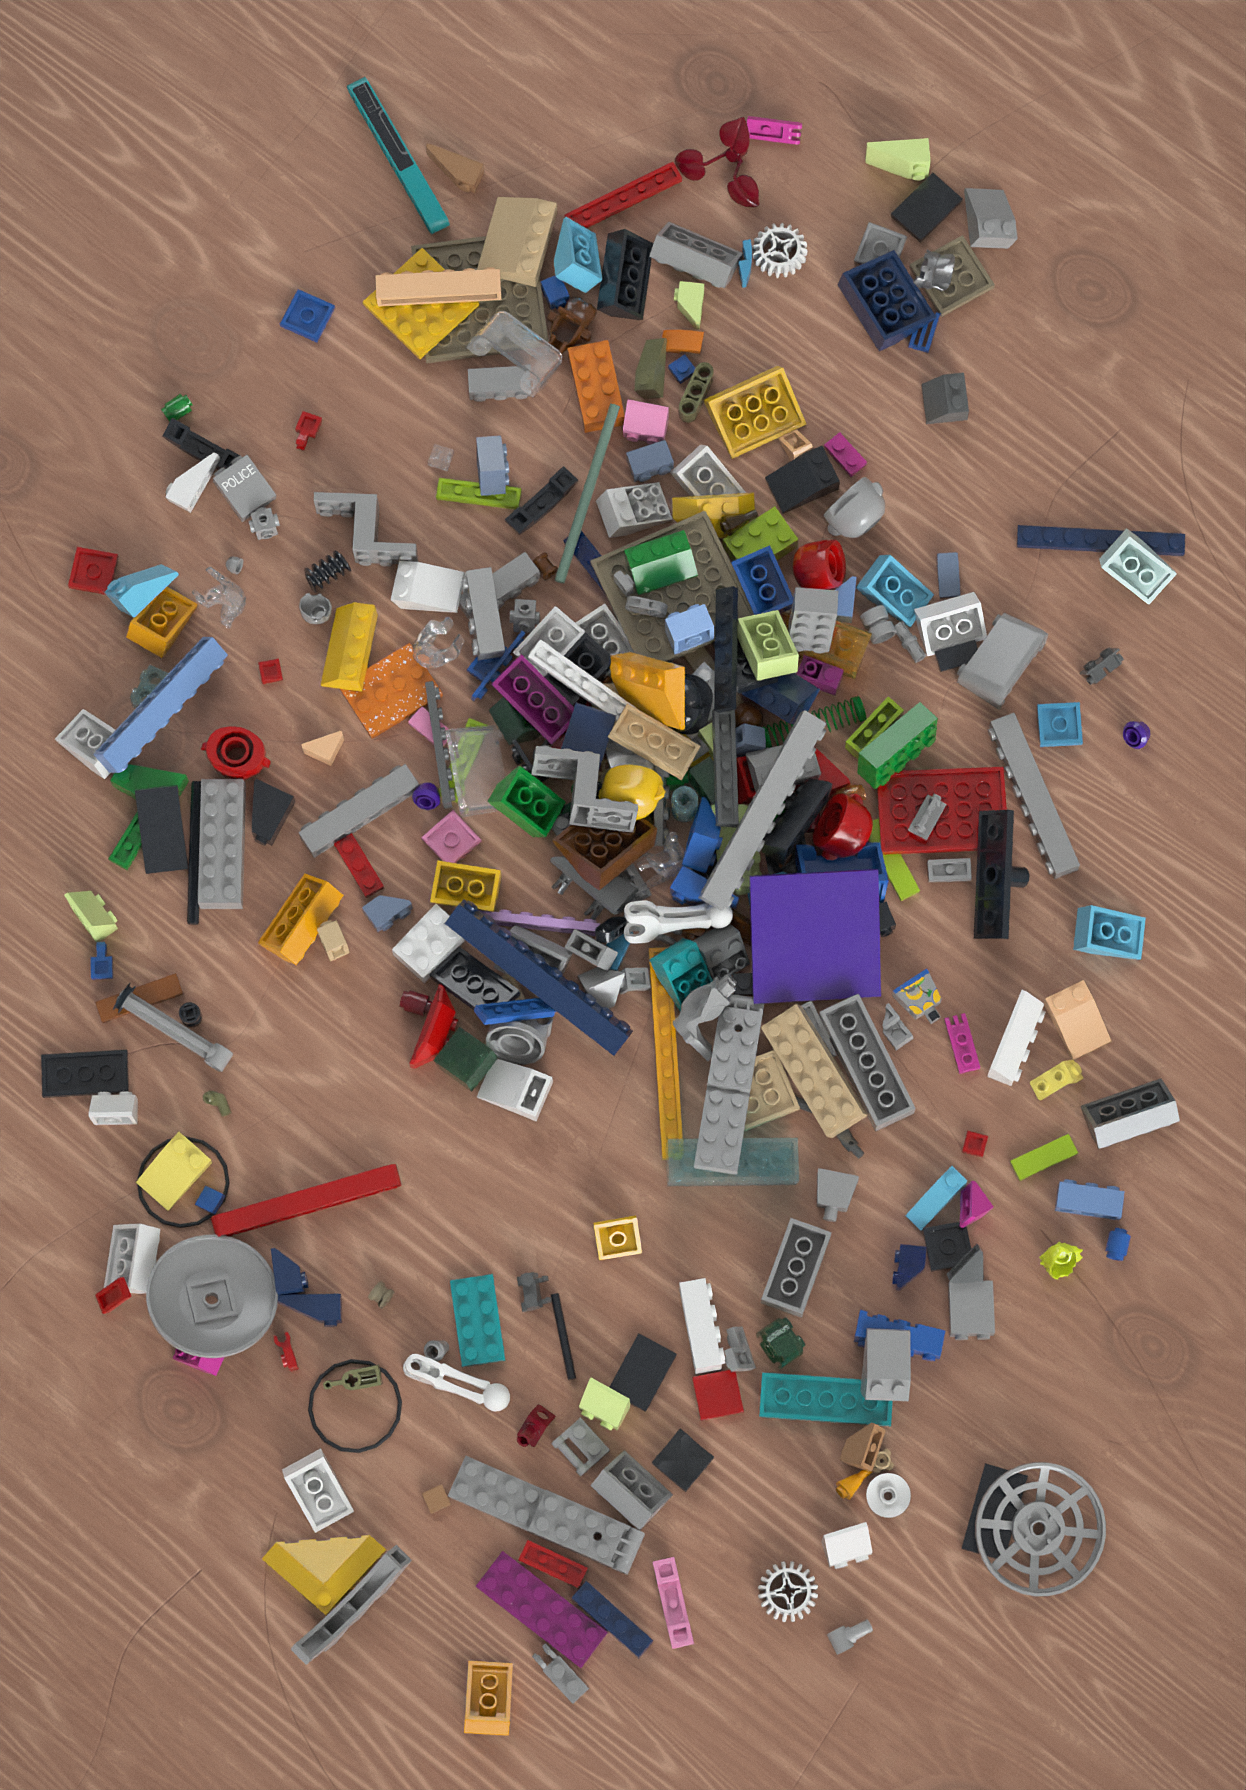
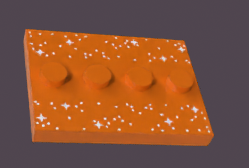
M408 643L367 668L362 692L340 689L371 739L413 715L421 707L424 708L428 705L425 682L433 681L435 687H438L412 645ZM439 688L440 698H441V697L443 696V693H442V691H441L440 688Z

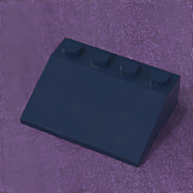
M895 250L844 272L837 284L878 351L897 344L936 318Z

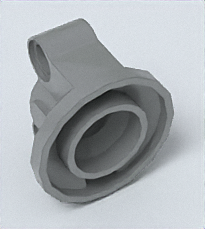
M553 1017L490 1024L486 1036L487 1048L493 1055L506 1062L522 1065L535 1063L542 1058L545 1052L547 1038L552 1030Z

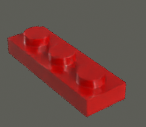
M352 833L334 843L336 850L365 898L384 889V885Z
M527 1540L518 1561L578 1589L588 1570L587 1567Z

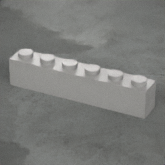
M406 764L403 766L398 765L386 777L375 779L372 782V786L367 789L362 788L358 790L350 800L347 801L345 799L338 803L337 808L333 811L322 813L318 817L319 820L314 823L309 822L305 824L301 831L298 832L299 836L313 858L334 846V843L356 832L412 796L413 792L420 785Z

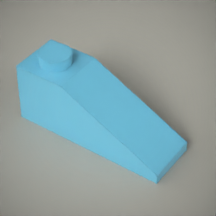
M951 1166L905 1216L922 1231L966 1186L967 1180Z

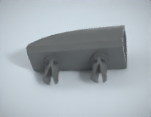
M564 855L550 859V862L562 871L561 876L552 888L557 889L561 885L557 893L563 895L572 881L578 884L595 899L587 911L584 912L585 916L593 912L590 918L592 920H596L604 908L613 915L623 913L625 906L632 902L635 894L638 892L639 887L621 874L601 890H598L579 875Z

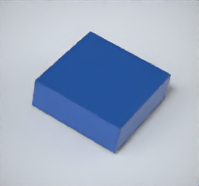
M205 1185L195 1205L215 1215L225 1195Z

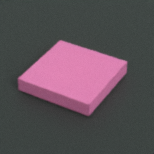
M454 810L421 837L442 861L458 863L482 842Z

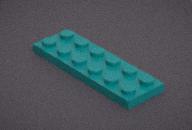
M762 1372L759 1417L860 1425L875 1423L878 1426L891 1427L893 1401L865 1400L860 1392L861 1379Z

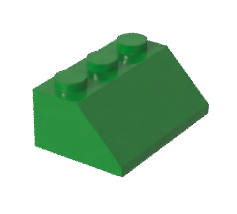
M684 530L624 549V557L638 596L698 576L692 550Z
M521 766L515 768L496 785L487 801L532 837H546L566 803L565 800Z

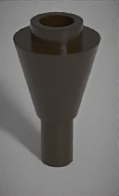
M754 509L745 514L724 516L721 518L720 528L724 534L727 533L731 536L748 521L757 518L758 513Z

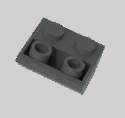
M731 924L724 928H713L693 940L700 950L712 980L715 977L721 980L727 973L733 975L750 965L741 934Z

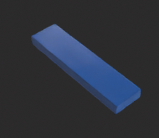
M540 998L476 1005L474 1012L484 1025L554 1017L556 1012Z

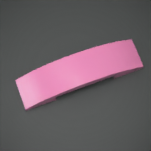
M671 1557L654 1561L655 1576L672 1649L692 1645L694 1641L675 1558Z

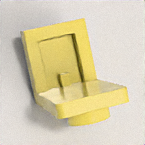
M1074 1060L1061 1062L1030 1081V1085L1037 1098L1043 1100L1064 1086L1077 1083L1084 1078L1079 1064L1074 1062Z

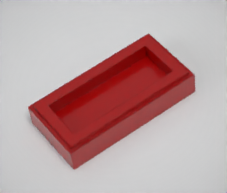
M124 1277L117 1278L95 1294L103 1314L111 1312L132 1297Z

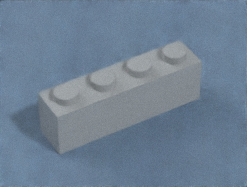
M526 552L492 574L498 609L504 605L506 600L516 598L521 594V590L527 586L532 587L539 581L540 571ZM467 593L461 594L459 607L469 620L471 616L466 614L465 610Z

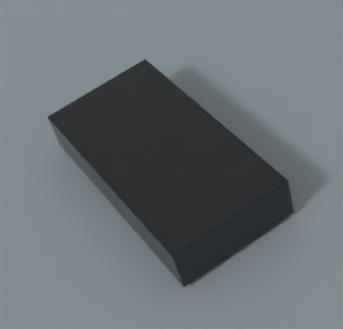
M972 640L935 651L940 672L960 667L963 664L967 665L978 650L976 641Z

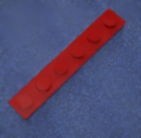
M672 161L565 214L564 218L567 217L583 227L589 228L682 182V176Z

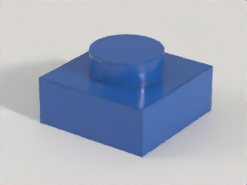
M685 354L668 365V369L680 384L690 378L695 370L694 365Z

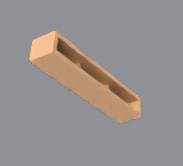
M487 267L484 270L467 268L463 271L446 269L442 272L426 270L422 273L406 271L401 274L385 272L376 275L378 306L502 300L500 269Z

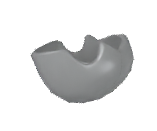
M307 593L300 599V613L306 622L322 624L331 617V603L322 594L311 595Z

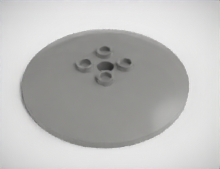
M201 1235L188 1238L168 1249L153 1267L146 1290L147 1310L158 1333L175 1348L187 1354L204 1358L227 1357L250 1348L269 1329L275 1317L278 1303L274 1274L266 1260L248 1244L223 1235L220 1237L217 1235ZM208 1296H215L218 1301L215 1304H208L205 1299Z

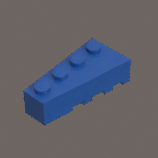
M860 1310L853 1341L858 1343L857 1346L865 1348L866 1328L910 1330L911 1357L916 1354L921 1355L922 1359L927 1361H935V1358L940 1359L945 1330L921 1324H915V1327H912L910 1322L900 1319L890 1322L889 1318L884 1315L877 1314L870 1317L867 1316V1311Z

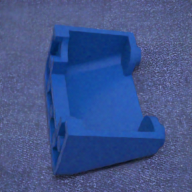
M867 842L857 855L847 858L838 857L835 860L816 856V849L811 845H796L797 873L878 869L879 904L884 902L889 880L880 842Z

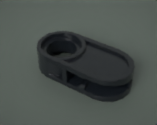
M621 916L611 917L596 927V941L609 943L624 934V928L627 923L626 918Z

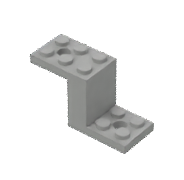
M314 492V504L317 514L324 517H330L332 514L347 518L355 515L353 554L356 563L363 566H369L371 563H378L381 566H392V564H399V561L418 562L416 543L378 542L379 503L377 494Z
M536 746L532 775L574 780L570 825L633 833L639 804H633L629 801H611L606 798L596 799L600 754H594L590 751H573L567 748L555 749L549 746Z

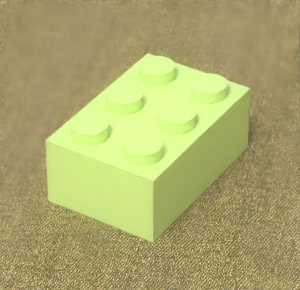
M778 610L738 618L737 638L757 681L797 672L799 654Z

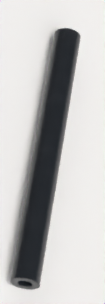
M555 1293L550 1296L552 1298L567 1379L574 1380L576 1379L560 1296L559 1293Z

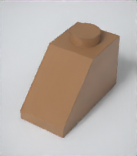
M875 1423L865 1426L846 1439L841 1451L840 1461L849 1466L872 1472L886 1430Z

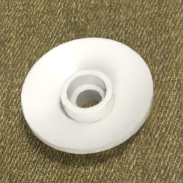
M884 1473L878 1475L870 1482L866 1498L869 1507L874 1513L881 1517L892 1518L902 1514L907 1509L911 1493L908 1484L903 1478L896 1474ZM887 1492L891 1493L892 1499L886 1500L884 1494Z

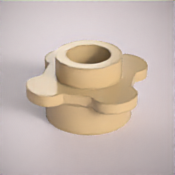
M884 1449L878 1452L873 1467L875 1473H880L881 1470L893 1469L894 1464L891 1462L890 1450Z

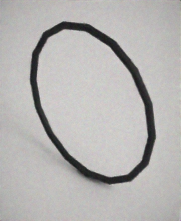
M185 1136L189 1141L200 1143L214 1152L222 1164L226 1184L223 1192L225 1198L220 1205L221 1207L226 1200L230 1184L225 1161L218 1150L204 1140ZM167 1139L152 1148L141 1163L137 1180L143 1174L145 1164L154 1152L167 1145L171 1139ZM137 1184L139 1199L146 1211L162 1224L185 1228L200 1225L214 1216V1214L210 1213L199 1221L184 1224L165 1221L151 1211L143 1198L142 1188Z
M350 1359L332 1365L318 1377L310 1392L308 1412L313 1429L324 1443L339 1451L361 1453L377 1448L391 1437L400 1421L402 1399L397 1383L385 1369L380 1367V1371L384 1373L394 1386L398 1400L396 1420L388 1434L377 1443L360 1449L340 1447L326 1439L316 1426L312 1411L314 1393L321 1380L335 1368L351 1363L369 1366L376 1365L371 1361Z

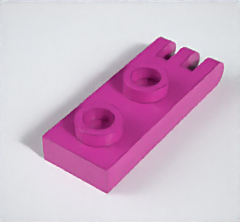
M748 116L747 126L750 139L800 144V139L794 137H800L801 131L793 129H802V123Z
M961 1014L962 1023H959L957 1015L952 1016L954 1025L950 1024L949 1017L944 1018L959 1074L980 1069L966 1014Z

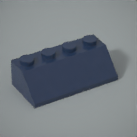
M791 673L778 676L777 683L741 694L789 724L794 725L800 712L804 710L809 711L820 688L799 675Z

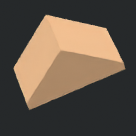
M797 429L778 438L790 461L813 448L811 442Z
M338 731L301 745L304 754L331 766L344 742L342 731Z

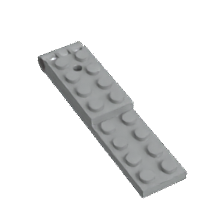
M731 994L730 1004L725 1006L718 1016L694 1168L737 1175L764 1010V1003L754 1004L753 997Z
M465 1456L448 1494L449 1498L626 1575L629 1573L645 1536V1533L468 1456ZM597 1533L602 1535L599 1541L594 1539V1535Z

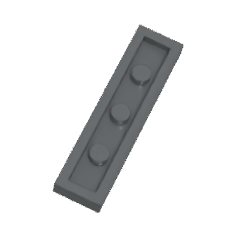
M655 765V772L662 778L663 788L666 792L654 809V826L657 827L654 846H664L670 838V830L666 828V820L670 818V808L666 807V800L670 797V786H667V777H670V773Z

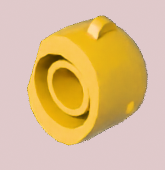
M619 765L607 771L602 788L599 791V799L606 798L611 801H629L633 804H639L636 820H639L649 815L656 808L666 791L663 788L662 778L652 769L638 765Z

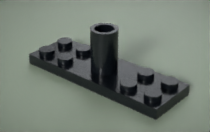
M1014 810L979 811L973 939H1009L1011 887L1024 888L1029 882L1030 875L1026 867L1012 866Z

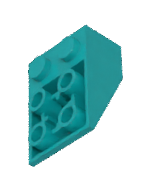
M682 938L650 959L657 978L680 1012L682 1002L693 990L710 984L713 981L696 942Z

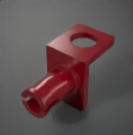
M538 1404L527 1416L517 1433V1443L522 1447H527L528 1445L535 1447L546 1428L556 1416ZM537 1412L545 1414L548 1419L541 1418Z

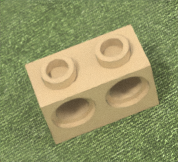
M329 920L322 923L317 931L330 962L349 954L346 940L337 920L334 922Z

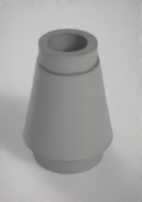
M444 1340L429 1341L424 1347L425 1357L437 1362L449 1351V1344Z

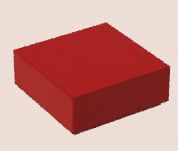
M279 658L258 662L262 684L283 680Z
M967 1130L962 1153L983 1158L988 1136Z

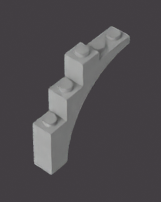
M395 1545L383 1555L361 1582L322 1621L293 1645L291 1650L306 1665L323 1651L326 1652L338 1642L351 1625L365 1614L378 1598L387 1592L412 1560Z

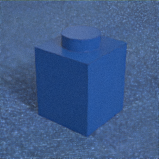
M555 275L541 281V290L550 309H558L559 306L564 308L570 298L563 280H559Z

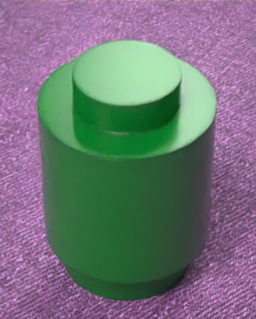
M179 394L165 403V407L161 410L170 422L172 418L179 420L191 412L190 407L193 404L187 395L182 396Z

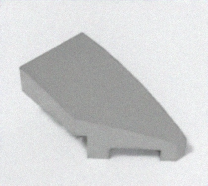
M888 1003L885 1008V1018L882 1025L883 1034L897 1051L914 1038L900 1020L899 1015Z

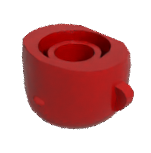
M820 540L806 543L794 555L793 574L800 588L828 590L842 585L846 575V560L842 546L837 540Z
M228 726L216 729L209 736L207 742L202 743L201 750L206 752L207 759L215 770L229 779H248L254 777L261 772L263 767L269 768L271 761L266 758V749L262 740L253 732L242 727ZM239 747L246 750L244 757L239 760L228 758V753L234 748Z
M855 793L850 796L837 794L827 803L813 832V842L818 848L823 850V858L835 860L838 857L847 858L856 855L868 842L873 828V821L870 812L863 805L862 798Z

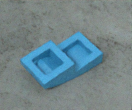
M751 239L742 241L744 260L738 261L742 288L747 287L751 274Z

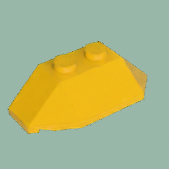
M754 492L672 498V518L677 523L706 511L718 538L729 536L727 533L724 534L720 528L722 517L745 514L755 509Z

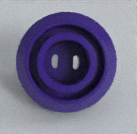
M1130 721L1123 728L1125 742L1134 749L1143 748L1151 735L1149 727L1144 722Z
M430 782L420 784L412 794L414 803L419 808L425 810L436 808L441 801L438 788Z

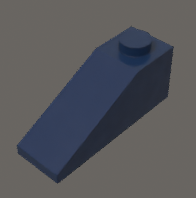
M341 1294L278 1295V1304L316 1322L324 1323L325 1327H335L337 1323H342Z

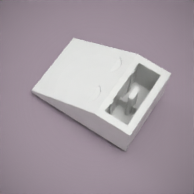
M659 482L607 489L596 500L609 538L626 536L673 520Z
M493 1058L477 1098L537 1121L553 1084V1079L551 1076L536 1070Z

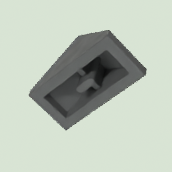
M978 1244L947 1273L952 1283L983 1282V1251Z

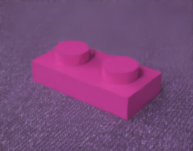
M840 432L824 444L826 451L850 477L867 465V461Z

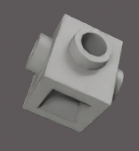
M262 507L251 513L250 529L252 533L256 532L258 540L269 539L278 535L276 526H280L277 513L272 514L271 508Z
M515 599L514 611L510 610V623H513V632L524 631L531 633L535 629V624L538 625L540 621V612H536V600Z

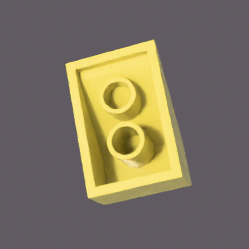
M178 1132L136 1183L169 1211L212 1164V1161L184 1135Z

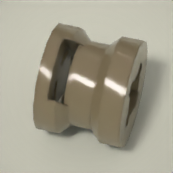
M380 1281L370 1292L368 1298L371 1301L375 1300L382 1309L391 1300L395 1291L387 1289L385 1283Z

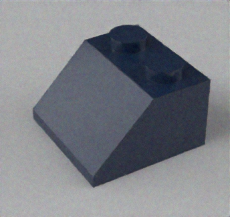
M271 1248L277 1294H306L305 1288H309L306 1273L302 1272L300 1266L279 1250Z

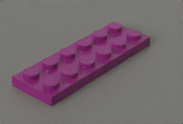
M503 1551L475 1586L579 1668L583 1667L608 1634L606 1630Z

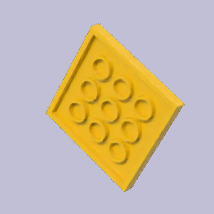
M421 248L393 274H401L406 271L422 273L426 270L442 272L445 269ZM375 290L363 301V305L417 358L421 359L479 306V302L378 306Z

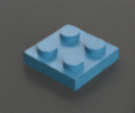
M1080 702L1037 704L1040 747L1083 744Z

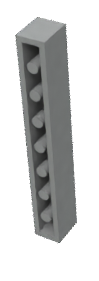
M1015 713L991 721L990 729H988L989 737L992 741L995 740L997 744L996 753L1000 760L1003 759L1006 765L1004 767L1005 774L1008 779H1012L1014 784L1012 786L1013 793L1016 798L1019 797L1022 805H1020L1022 814L1024 817H1028L1030 824H1028L1032 836L1036 835L1039 842L1037 843V848L1040 855L1045 856L1047 861L1045 862V867L1048 874H1052L1054 879L1077 871L1080 864Z

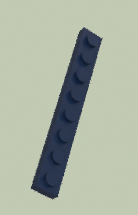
M1018 525L1017 548L1106 552L1124 531ZM1131 531L1157 555L1184 556L1185 534Z

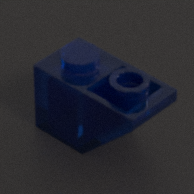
M900 1244L899 1250H895L894 1263H898V1269L893 1271L892 1284L896 1285V1291H901L924 1272L927 1247Z

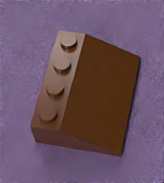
M644 818L636 820L633 833L570 825L553 839V843L586 882L601 890L655 845L657 827Z

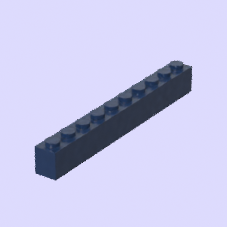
M464 899L444 923L615 1056L633 1032L628 1023L618 1020L613 1016V1012L610 1009L602 1007L592 995L581 991L577 983L563 977L559 969L549 966L541 955L531 952L524 942L517 941L511 936L512 934L509 930L499 927L494 923L495 921L491 916L480 912L473 902Z

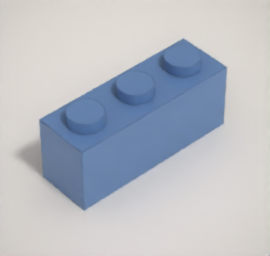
M1065 1179L1064 1182H1059L1055 1211L1120 1220L1125 1191H1120V1188L1115 1186H1107V1189L1099 1188L1098 1184L1095 1183L1079 1185L1077 1181Z

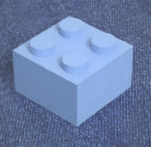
M695 604L690 606L687 611L682 613L674 612L668 615V618L665 619V633L674 654L714 640V625L705 604L700 606Z

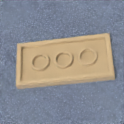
M628 703L608 735V738L680 780L683 779L701 747Z

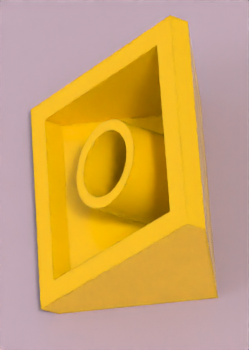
M636 1215L593 1223L599 1260L642 1253Z

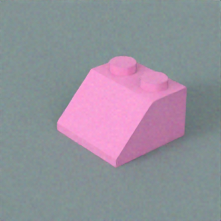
M628 400L623 425V437L633 442L638 440L646 441L650 445L665 440L669 423V407Z

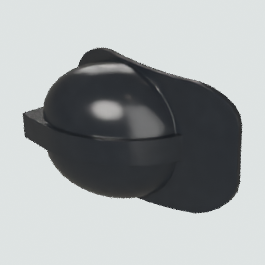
M685 673V729L680 730L670 726L667 727L680 734L691 735L698 733L700 729L707 725L713 702V692L705 680L696 675Z

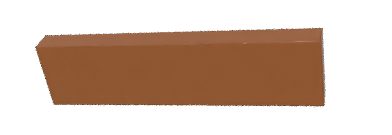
M175 973L138 986L134 989L133 994L147 1003L155 1005L183 995V991ZM119 994L95 1002L102 1023L131 1013L125 1008L119 1013L117 1008L113 1010Z

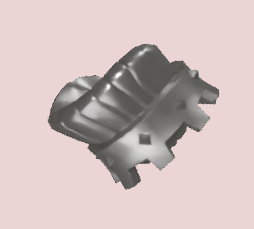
M927 249V253L924 255L925 260L920 269V276H917L913 282L918 288H926L927 290L936 288L945 291L951 282L955 256L953 254L940 255Z

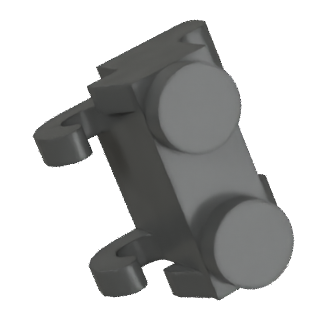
M531 1272L517 1277L518 1286H523L524 1302L521 1303L522 1312L538 1310L543 1307V1304L552 1302L551 1297L542 1299L539 1283L549 1281L548 1276L537 1278L538 1273Z

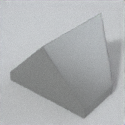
M596 967L578 975V978L585 993L592 995L599 1005L609 1009L615 1006L625 973L614 970L606 971Z

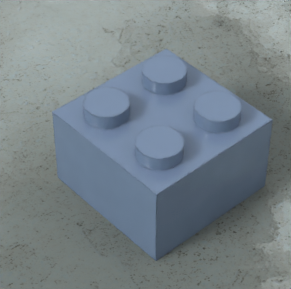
M501 435L476 437L477 469L481 496L506 494L505 485H509V463L506 458V443L502 444Z

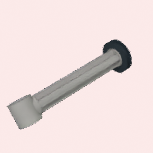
M131 983L121 991L116 999L113 1010L117 1008L119 1013L125 1008L203 1057L204 1062L219 1072L224 1070L233 1056L230 1050L218 1043L212 1044L133 994L136 986L130 987Z

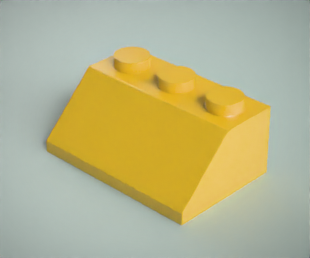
M437 860L430 902L457 907L465 899L466 901L473 902L478 907V910L494 912L500 889L501 870Z

